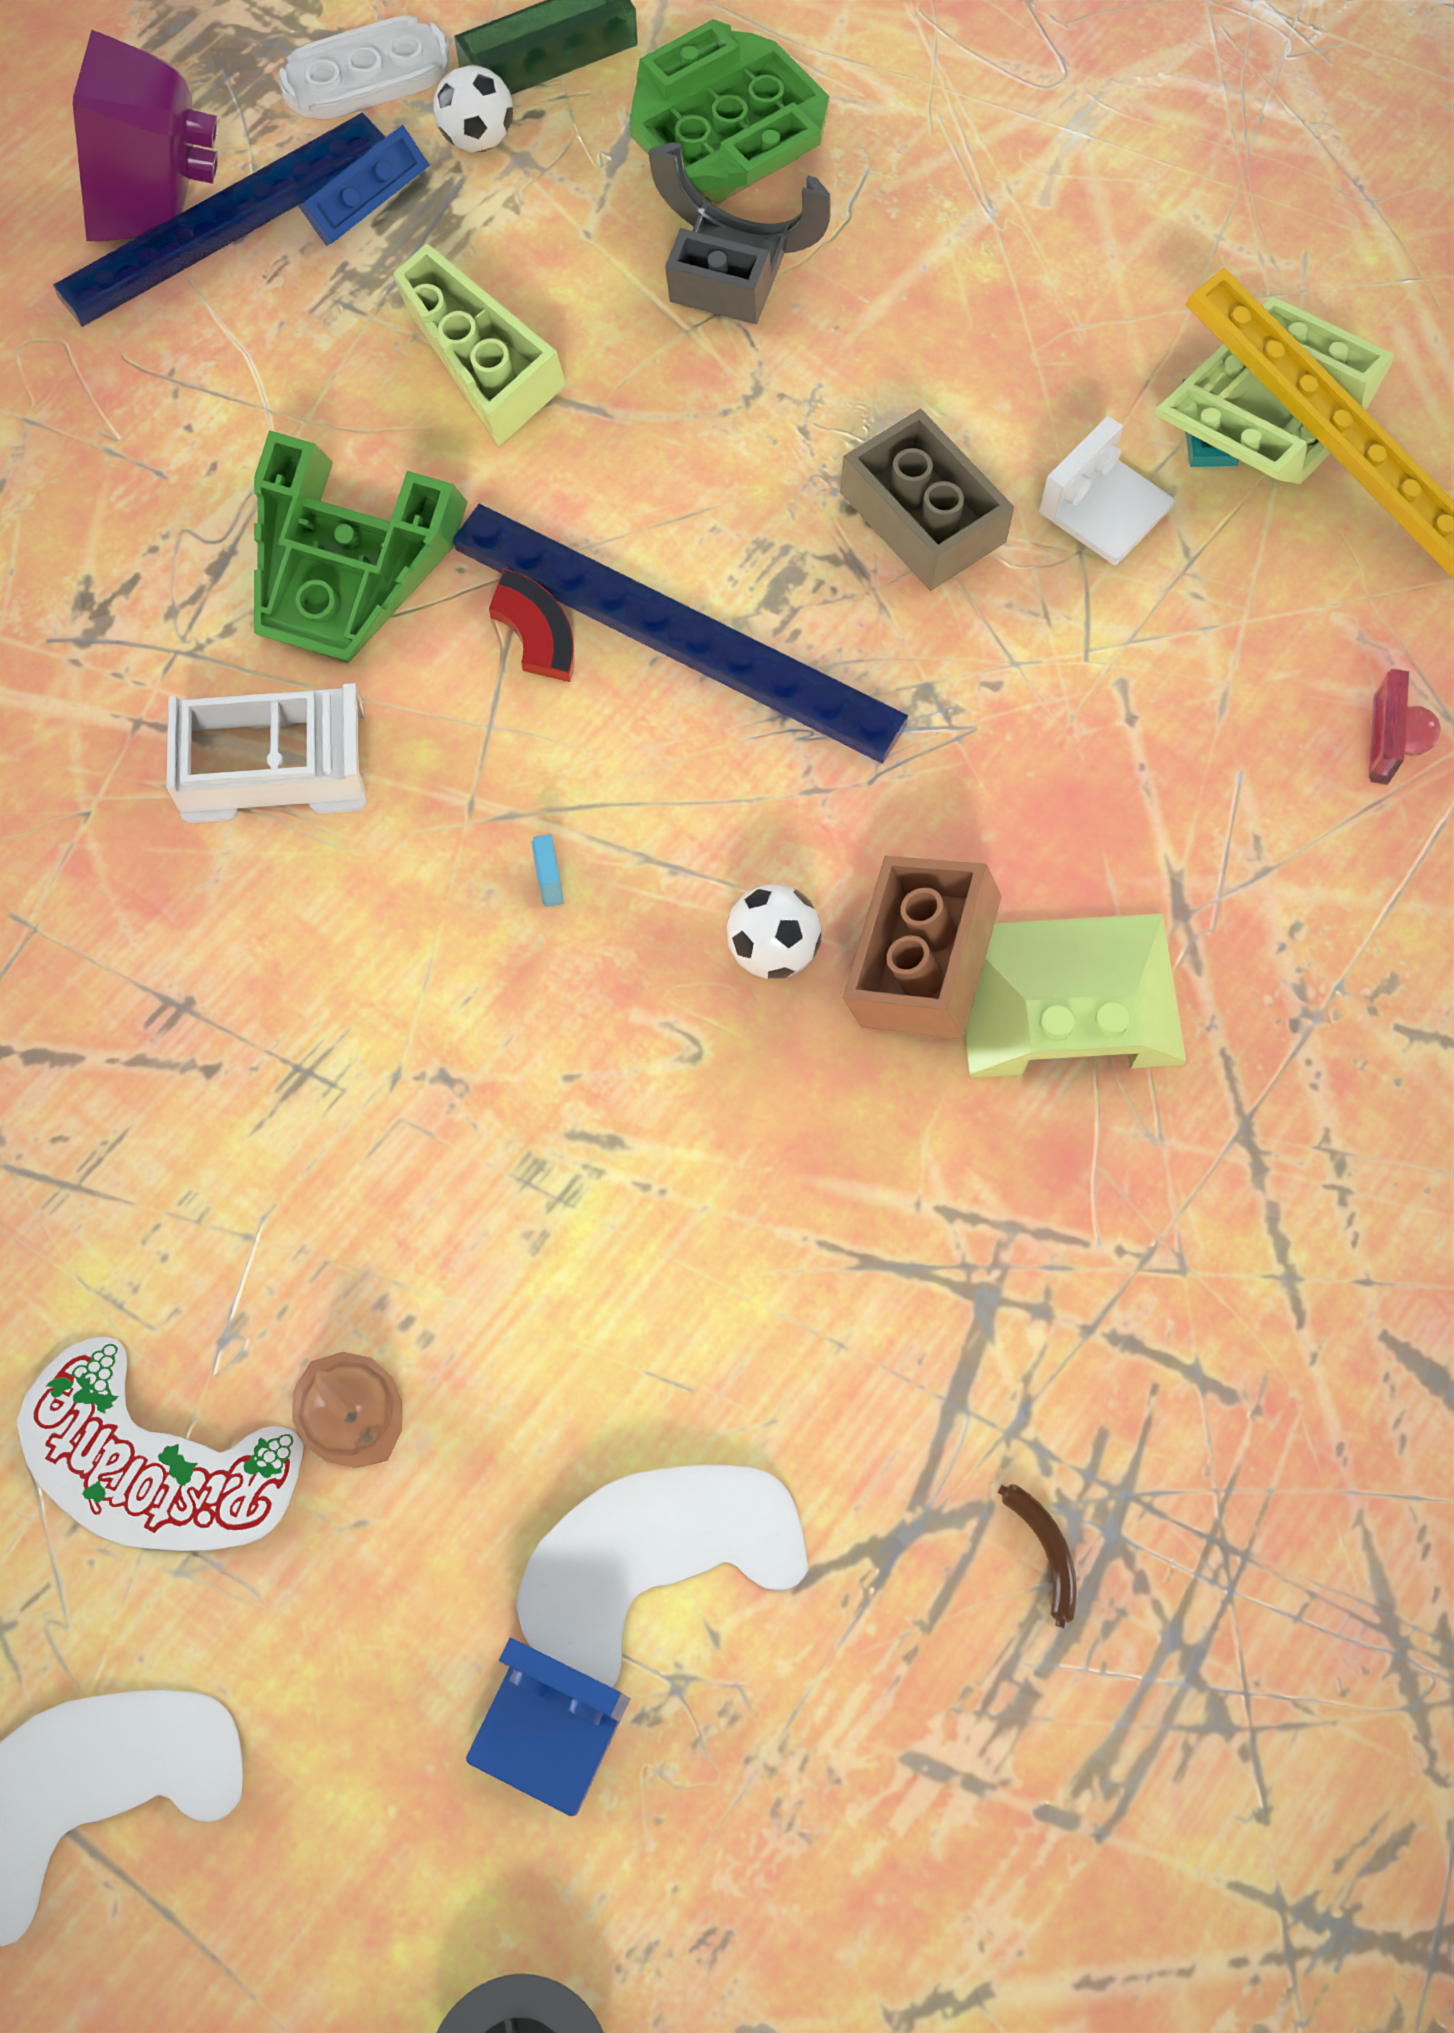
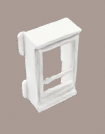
M356 683L343 684L341 689L178 700L177 696H169L166 788L178 808L182 820L186 823L229 821L237 816L238 808L309 803L311 810L316 814L362 810L366 806L367 800L366 790L359 772L358 719H364V708ZM299 723H307V766L279 768L283 764V757L279 753V727L296 726ZM250 727L252 729L270 728V754L267 756V763L270 769L191 775L192 731Z

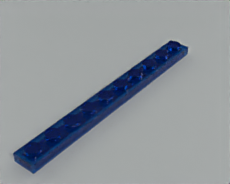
M480 503L453 537L456 551L500 573L505 568L525 575L544 587L558 602L882 764L907 726V714Z

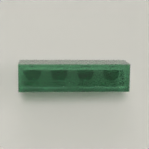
M545 0L454 35L459 67L477 65L491 70L502 79L509 89L510 95H513L637 46L636 8L630 0Z

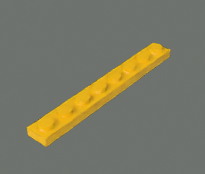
M1225 267L1190 295L1185 305L1454 579V500Z

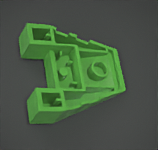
M269 430L254 476V494L257 496V523H254V541L257 542V570H254V633L349 663L453 549L468 501L452 483L407 471L391 522L322 502L321 499L333 462L315 443Z

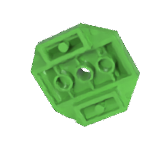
M712 19L640 58L637 84L629 121L630 136L648 155L651 148L671 142L682 144L683 161L689 179L702 195L719 204L821 145L829 110V95L775 41L753 33L731 31V25Z

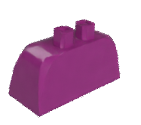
M91 30L72 103L86 241L140 238L167 231L173 228L181 218L189 180L214 183L218 165L217 151L194 147V145L214 148L217 132V115L192 110V93L181 73L170 63L147 51Z

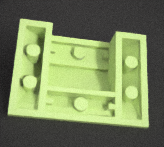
M1272 296L1263 307L1366 411L1393 363L1394 354ZM1224 344L1156 408L1157 417L1277 480L1301 484L1331 454Z
M1163 914L995 923L964 1035L969 1078L1023 1075L1028 1061L1034 1059L1128 1054L1130 1068L1184 1065L1186 1063V1056Z

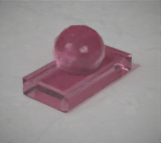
M1391 668L1374 694L1368 777L1372 783L1388 785L1403 763L1405 754L1409 756L1422 755L1438 743L1441 732L1439 718L1430 709L1423 706H1407L1409 671Z

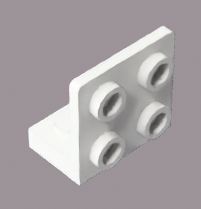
M1107 416L1047 476L1039 513L1108 562L1117 565L1168 513L1173 506L1174 498L1118 460L1121 454L1118 443L1123 425Z

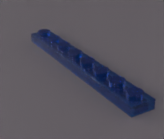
M362 112L53 284L56 294L83 327L298 206L385 136Z

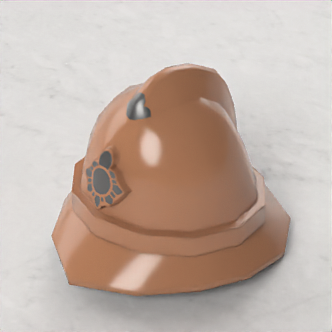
M340 1352L310 1361L293 1391L292 1422L305 1446L323 1460L352 1468H359L388 1461L402 1431V1399L393 1377L373 1358Z

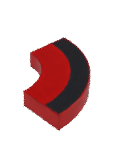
M504 568L489 607L490 618L504 623L520 638L523 644V657L521 660L523 671L571 682L574 671L575 652L572 630L564 610L557 600L539 583L525 575Z

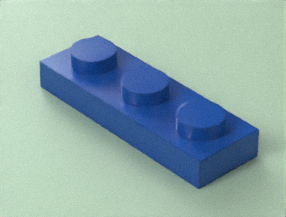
M401 125L302 201L298 207L327 246L334 243L430 165L404 125Z

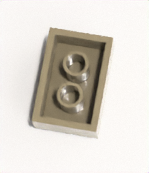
M921 408L843 456L840 493L930 591L1007 542L1014 506Z

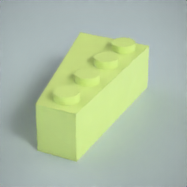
M428 243L421 247L393 273L406 309L498 447L566 386L557 351Z

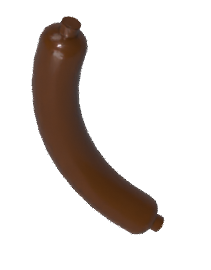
M1011 1484L1008 1487L1001 1485L997 1493L1002 1495L1003 1504L1016 1512L1031 1527L1045 1550L1053 1583L1051 1616L1056 1620V1627L1064 1628L1065 1623H1069L1074 1619L1077 1602L1076 1574L1067 1542L1052 1516L1033 1496L1015 1484Z

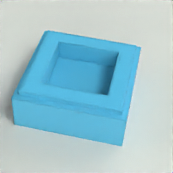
M552 834L533 837L534 841H531L542 903L546 907L564 904Z

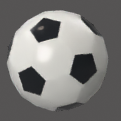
M477 65L460 66L449 72L440 81L434 94L433 111L437 127L445 139L456 148L471 153L486 152L497 146L506 137L512 125L513 104L510 91L499 76L486 68Z
M767 884L744 893L733 906L728 917L726 927L728 947L736 962L755 976L766 979H785L797 974L806 968L820 947L822 932L820 916L811 900L793 887Z

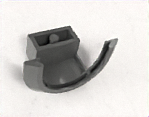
M671 142L651 148L649 150V160L653 181L657 190L666 203L681 218L694 226L692 231L680 228L665 265L670 302L757 325L784 254L811 247L827 231L831 217L830 193L817 178L807 176L806 188L803 187L802 212L798 216L786 222L773 224L744 220L718 208L696 189L685 170L682 144Z

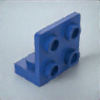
M510 1637L498 1660L509 1666V1669L466 1756V1761L469 1765L568 1816H576L580 1811L631 1698Z

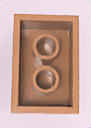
M884 856L842 997L861 1027L964 1039L1002 898L987 864Z

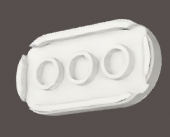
M399 16L303 45L287 57L288 64L284 69H282V66L280 68L278 80L283 99L288 107L297 114L311 119L325 120L341 117L421 92L436 85L448 72L451 62L448 39L443 30L428 21V26L419 23L418 17Z

